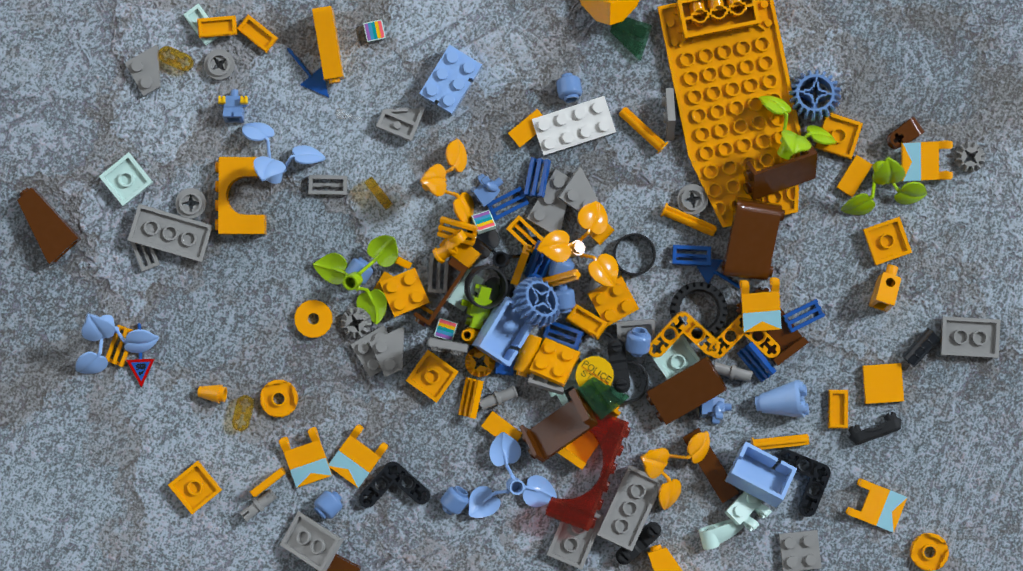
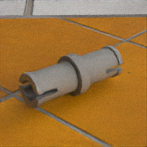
M715 362L714 367L719 375L729 377L730 380L734 378L750 383L753 371L737 368L736 365L729 366Z
M512 386L500 392L494 391V394L480 399L479 404L482 411L495 405H503V402L515 397L517 398L518 394L515 387Z
M269 489L258 499L252 500L253 503L241 511L240 514L248 522L257 513L263 512L267 505L277 499V496Z

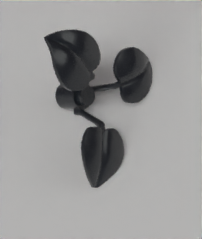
M495 229L481 234L477 233L475 244L472 247L481 253L479 258H487L492 252L493 263L499 267L498 269L502 273L503 268L509 265L510 259L520 258L521 254L508 255L505 252H496L494 250L500 242L499 234ZM536 236L532 237L536 242L539 240ZM528 239L525 240L527 244L532 245V248L534 247ZM531 252L529 253V256H528V259H527V262H526L527 264H528V262H529V260H530V258H531V255H532ZM497 277L488 279L484 284L492 289L489 297L492 303L499 297L502 287L501 279ZM507 280L508 291L506 297L512 299L515 285L511 284V280Z

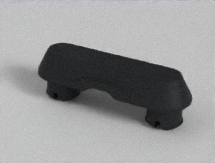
M614 338L607 345L609 363L614 371L613 387L618 393H626L630 388V378L625 345L621 339Z
M891 412V415L887 413L884 417L887 422L881 423L878 427L861 430L860 425L856 424L855 428L853 426L849 427L848 431L851 434L849 439L856 445L891 434L901 429L902 420L897 418L895 412Z
M650 522L644 526L632 552L622 547L616 552L617 562L627 565L661 535L660 525L656 522Z

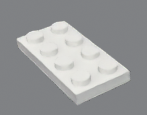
M605 96L532 119L543 156L616 133Z

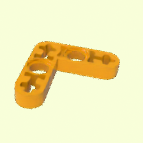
M681 311L651 340L649 354L653 357H661L683 333L704 353L710 356L719 352L720 344L689 313ZM681 316L683 318L684 316H686L687 324L685 325L684 323H682L679 326V329H681V331L678 332L677 328L671 324L674 323L675 325H677L679 323L678 317ZM695 328H699L703 332V335L698 339L694 338L691 334ZM667 329L674 330L675 337L673 339L665 338L664 332ZM708 335L709 337L706 340L709 343L715 342L716 349L708 351V345L705 342L701 345L699 342L703 341L705 336ZM661 337L664 342L668 343V345L665 346V344L663 343L660 346L661 352L656 351L654 353L652 351V345L654 344L657 346L661 342V340L658 338Z
M740 314L716 338L717 340L722 338L729 346L727 348L723 346L720 349L722 352L720 355L718 353L712 355L713 358L717 359L723 357L744 335L768 358L777 357L780 353V346L766 331H761L763 333L761 341L753 340V332L747 334L743 332V326H739L741 323L739 319L742 318V314ZM730 330L736 333L735 340L731 342L725 339L726 332ZM767 337L770 339L767 341L770 346L776 345L775 354L772 352L768 354V348L765 345L762 348L759 346L765 342ZM715 342L709 345L708 351L713 349L712 347L716 344Z

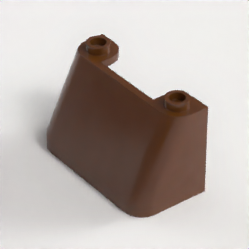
M736 196L733 221L721 273L725 276L767 281L768 277L771 278L774 267L771 266L779 222L784 220L785 210H782V205Z

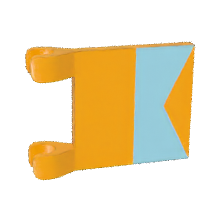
M941 140L901 143V166L905 170V177L902 181L952 179L953 172L939 171V149H952L953 142Z
M771 277L769 279L771 291L749 293V281H739L743 332L782 329L779 278Z
M360 424L353 429L329 463L331 469L357 488L360 487L388 448V445L383 442L374 452L358 441L357 437L364 429Z
M316 427L308 430L312 442L291 449L288 437H283L279 440L296 488L332 476Z
M859 478L857 485L869 490L861 511L847 507L845 513L894 533L908 497Z

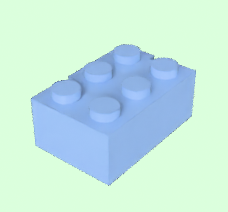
M449 44L419 94L434 105L439 101L437 106L453 116L471 87V82L468 81L469 78L474 82L482 69V64Z
M505 297L501 304L493 308L472 345L501 365L510 367L518 351L509 349V347L521 349L533 327H531V324H525V319H520L521 315L515 313L517 308L512 306L515 301L510 297Z
M745 442L739 449L725 481L777 508L784 500L797 468L781 461L773 470L771 468L778 461V458Z

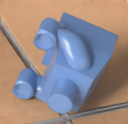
M480 174L477 177L481 183L480 186L470 189L483 207L493 201L500 192L498 187L503 184L500 177L493 181L488 176Z
M714 397L699 406V418L711 416V423L719 424L720 420L723 419V413L731 411L732 405L731 403H724L723 398Z

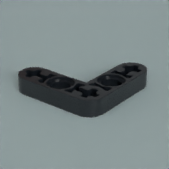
M783 449L777 454L778 463L783 461L781 455H786V453H789V457L792 459L798 456L795 461L796 472L809 476L798 509L803 516L810 517L815 514L830 478V468L823 463L796 452ZM801 460L808 461L809 467L807 470L802 471L799 469L798 464ZM786 461V463H788V464H790V465L793 464V463L790 462V461ZM824 467V471L827 473L820 478V481H824L823 484L812 481L813 478L818 479L819 477L817 469ZM812 485H818L820 488V492L815 496L809 492V488ZM806 496L816 499L815 503L813 501L810 503L812 511L804 513L805 509L802 507L809 502V499H805Z
M391 461L386 464L359 496L360 504L363 507L369 508L380 499L393 483L418 504H426L431 494L429 489L401 464ZM390 465L392 467L396 465L398 473L401 474L402 471L406 473L400 478L399 482L395 480L398 477L395 473L389 474L390 469L388 467ZM406 477H410L413 480V485L410 488H405L402 485V480ZM383 479L386 482V487L383 490L377 489L375 487L376 480ZM416 484L420 486L417 488L420 492L426 491V500H419V495L415 491L413 495L410 493ZM370 487L380 494L378 497L376 494L371 497L372 503L363 502L365 499L363 495L368 496L372 492L369 490Z

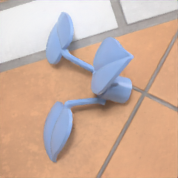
M252 122L242 126V134L247 139L266 141L268 157L260 156L255 158L253 162L255 172L262 182L267 180L273 184L280 183L283 173L287 171V167L293 159L299 164H313L326 159L315 148L300 145L292 149L293 155H290L284 165L279 160L271 159L269 138L274 136V130L269 125Z
M88 313L81 330L82 336L89 341L100 340L99 350L97 354L91 351L82 354L77 359L76 371L83 374H95L103 371L108 365L107 358L101 356L103 339L112 337L114 333H117L121 341L125 343V350L131 353H141L149 350L156 344L159 336L147 330L137 329L129 332L126 338H124L119 331V327H115L114 318L111 315L98 317Z
M501 432L492 441L489 456L495 466L505 464L511 477L506 483L507 489L492 492L487 486L475 488L469 497L468 514L474 518H483L494 514L501 504L500 499L495 496L497 494H509L511 492L514 495H520L522 493L523 500L531 507H541L556 501L557 495L551 483L543 476H530L527 480V485H524L520 479L515 477L508 463L512 464L518 461L521 456V447L514 438L505 432Z

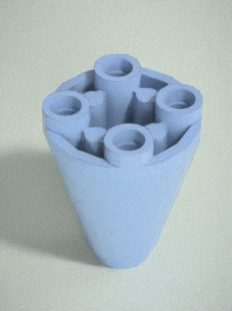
M795 380L761 393L760 396H755L757 412L762 411V413L804 418L805 415H809V405L805 402L804 396H807L806 384L801 382V380Z

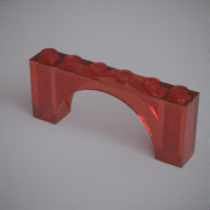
M593 408L591 410L598 424L590 429L589 432L596 438L602 451L603 465L601 474L595 485L579 497L572 499L551 497L544 514L585 531H589L590 528L593 529L597 520L594 517L596 510H601L604 502L601 499L603 492L607 493L610 486L608 481L609 475L614 474L617 464L614 463L617 456H621L624 448L621 445L623 438L627 439L631 429L628 427L629 422Z

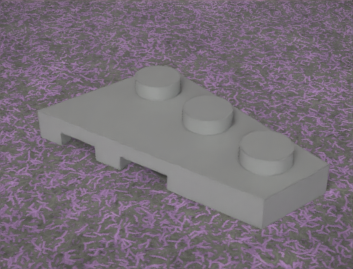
M555 169L546 185L544 198H538L526 219L548 232L561 230L567 204L557 197L570 177Z

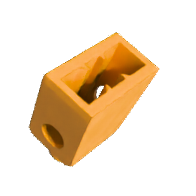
M888 264L886 271L878 276L869 307L887 312L895 305L901 277L896 276L897 266Z

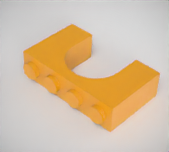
M219 157V161L215 163V171L219 173V181H215V191L218 192V200H215V211H218V219H215V230H218L220 235H266L267 216L239 214L231 207L228 197L231 186L237 180L242 178H259L253 166L254 159L257 157Z

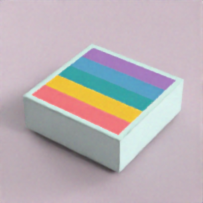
M382 19L363 23L367 43L386 39Z
M490 210L471 216L473 224L479 226L478 234L496 229V224Z
M439 318L434 336L453 341L458 323Z

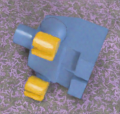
M236 89L231 90V96H218V104L224 107L223 118L225 123H244V107L248 106V97L238 96V90Z

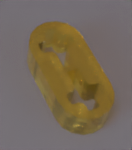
M164 46L159 50V59L171 67L183 72H189L194 67V60L186 53L170 46ZM171 50L170 54L175 56V59L167 58L165 60L163 53ZM188 58L190 65L182 68V64L178 62V59L185 60Z
M372 176L364 181L385 210L394 205Z
M249 395L240 396L236 402L232 425L235 430L243 431L250 425L255 402ZM247 398L251 405L246 407L245 412H242L243 405L240 402ZM241 414H244L243 421L246 422V425H242L240 428L236 420H239Z

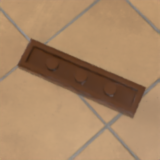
M699 427L682 437L687 446L690 439L701 432ZM709 446L707 455L698 464L720 501L724 503L739 493L735 486L725 481L727 473Z

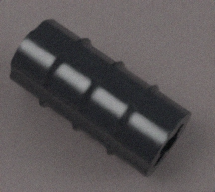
M926 328L916 341L907 348L906 352L902 355L903 359L915 368L925 355L935 347L934 345L940 338L929 328Z

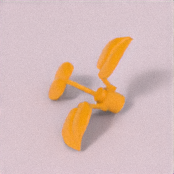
M456 138L448 144L445 152L446 160L451 167L445 170L441 164H435L425 172L420 182L423 190L430 191L434 196L440 197L444 193L455 196L457 199L453 202V209L457 218L461 222L470 224L471 216L474 213V202L470 194L462 192L459 195L458 193L446 190V174L454 169L457 172H462L467 164L465 147Z
M595 201L583 206L578 212L577 220L579 225L583 229H587L583 236L569 243L570 237L567 232L555 230L541 240L537 251L543 253L550 260L559 263L566 261L569 257L575 258L577 256L593 259L594 261L588 265L590 276L603 286L614 287L619 271L615 258L609 254H601L598 258L593 255L584 254L585 245L582 241L590 232L595 235L602 234L608 224L606 210L601 203Z
M708 431L697 433L690 439L687 446L688 455L686 456L669 454L667 449L658 448L649 450L640 457L648 477L654 479L662 475L667 480V483L661 485L658 495L659 503L663 510L670 508L677 501L681 493L680 481L678 479L671 480L663 471L667 466L668 459L691 458V462L694 464L702 461L707 455L710 446Z

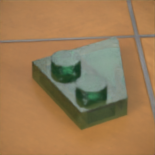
M627 17L624 21L613 24L610 33L637 60L641 61L652 25Z
M591 377L577 388V391L599 420H602L629 398V395L602 383L594 377Z

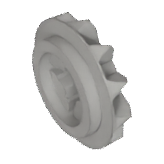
M213 50L205 58L204 69L213 79L223 80L230 77L234 71V59L225 50ZM215 58L220 62L225 61L223 64L225 71L220 68L214 69L217 65L214 60Z
M966 142L957 148L954 159L960 170L972 173L981 169L985 163L986 154L978 144ZM966 152H968L969 154L976 152V154H974L975 156L973 157L975 162L970 160L964 163V161L968 157L966 155Z
M689 184L680 190L677 202L682 211L695 215L706 208L708 197L704 188L697 184ZM690 191H692L694 197H701V199L695 201L694 208L691 202L684 201L690 198Z
M187 188L178 194L175 204L180 215L193 219L199 217L205 211L207 203L201 191L195 188ZM191 195L193 201L199 203L193 206L192 212L188 205L183 204L190 201Z
M350 308L342 316V329L350 337H363L371 328V317L362 308ZM353 316L356 320L363 319V321L358 324L359 328H356V326H349V324L353 322Z

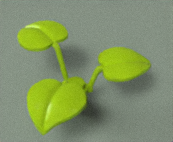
M761 96L758 98L772 113L784 115V125L780 139L782 143L777 151L781 158L790 160L793 154L810 150L811 143L807 140L809 137L820 144H836L837 141L833 136L819 126L809 125L806 128L808 133L804 137L786 130L788 113L791 112V107L778 97Z
M887 157L885 161H877L872 166L874 173L872 176L871 195L868 196V194L862 193L852 197L842 206L841 211L857 216L871 212L875 207V202L872 199L875 196L876 184L889 185L892 183L898 192L894 195L895 201L904 205L922 200L927 195L925 186L919 182L906 183L900 189L896 183L904 179L905 170L898 162Z
M389 235L378 236L369 243L367 253L374 259L359 272L346 273L347 262L338 253H329L313 263V267L318 274L329 283L335 285L343 283L347 290L365 291L358 296L356 301L357 307L366 310L374 324H378L385 316L387 299L380 289L370 291L368 288L360 287L363 281L361 275L376 261L382 267H389L396 262L398 258L396 239Z

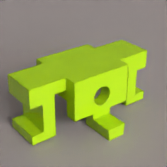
M475 283L473 291L477 292L478 295H471L474 301L482 306L492 303V300L489 299L492 289L486 285ZM461 299L460 305L467 306L466 313L472 316L466 318L465 324L471 328L481 329L484 318L487 319L490 309L474 306L468 300Z

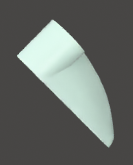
M731 519L700 528L698 531L703 549L717 548L720 543L736 535L743 529L744 525L741 523L737 526Z

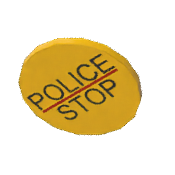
M590 356L583 359L576 369L578 386L589 394L605 392L611 386L614 379V371L611 364L600 356Z

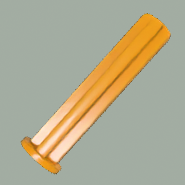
M624 107L619 112V116L658 151V154L666 147L668 142L665 143L627 107Z
M667 202L660 217H668L710 236H714L717 230L716 225L673 208Z
M573 269L542 279L543 282H548L550 287H556L579 280L581 273L577 269Z
M808 434L761 439H754L752 437L751 444L761 450L804 446L809 444Z

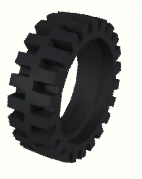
M693 282L680 288L671 301V319L680 312V305L688 294L695 291L705 292L715 300L717 305V316L714 322L705 329L712 335L718 332L726 321L728 311L727 303L722 293L715 286L705 282ZM679 316V323L677 325L674 324V326L679 331H681V329H679V326L682 323L685 324V322L682 320L681 316ZM693 329L691 334L694 338L698 339L703 335L701 329Z

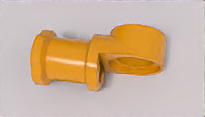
M462 229L453 233L445 241L444 245L433 249L434 257L439 263L442 264L451 255L455 256L458 254L456 246L467 238Z

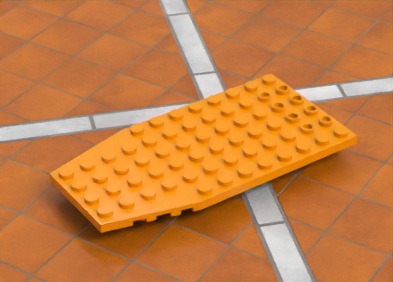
M677 0L673 4L658 6L657 10L687 155L722 228L732 226L735 197L752 199L743 188L746 162L750 161L754 169L759 171L788 161L777 154L782 143L780 139L782 137L784 115L772 113L758 99L761 96L778 97L784 100L791 109L795 102H789L790 98L793 97V95H789L792 87L774 1ZM792 109L788 113L786 130L801 136L797 111ZM800 152L793 154L791 159L799 157ZM799 184L756 200L782 205L785 215L797 213Z

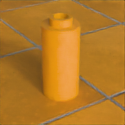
M529 334L521 349L519 348L513 370L517 371V375L527 377L528 374H531L529 373V368L539 351L542 338Z

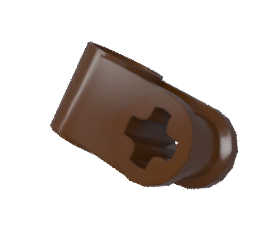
M913 116L891 132L886 138V143L890 148L898 149L901 147V143L911 142L925 131ZM895 137H899L900 140L895 143L893 140Z

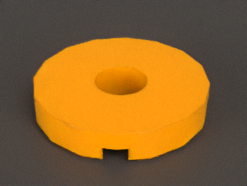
M308 300L302 303L297 308L294 316L298 331L310 338L325 335L333 323V315L330 308L324 302L318 300ZM315 313L319 316L317 324L309 322L308 317L310 314Z
M273 380L263 387L260 393V404L268 415L285 417L296 409L298 393L290 382ZM275 394H283L284 402L282 404L275 403Z
M922 533L911 543L910 557L913 563L922 570L933 571L940 569L948 560L949 549L947 543L937 534ZM927 547H933L934 555L932 557L925 556L924 551Z

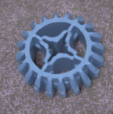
M808 70L807 76L801 73V79L795 78L794 82L796 84H791L792 91H789V95H793V97L790 98L789 102H795L792 109H799L797 112L798 116L804 113V119H807L808 115L812 116L811 121H815V116H818V119L821 121L823 114L828 118L830 117L829 112L835 113V107H839L840 103L837 100L841 99V95L837 93L841 89L836 87L837 81L831 82L832 75H829L827 78L825 77V71L822 72V75H819V70H815V74ZM813 83V86L810 89H804V91H800L801 88L806 84ZM819 83L823 84L829 90L830 93H827V91L822 90L819 87ZM816 88L817 98L814 103V98L812 94L814 93V89ZM800 98L809 101L811 108L806 106ZM830 100L825 106L817 108L819 102Z
M542 277L526 278L518 283L513 291L512 299L515 302L512 306L517 308L515 313H519L521 315L520 319H525V324H531V327L537 326L539 329L549 326L556 321L557 316L561 313L559 309L562 306L558 303L559 298L556 296L553 286L550 287L548 282H543Z

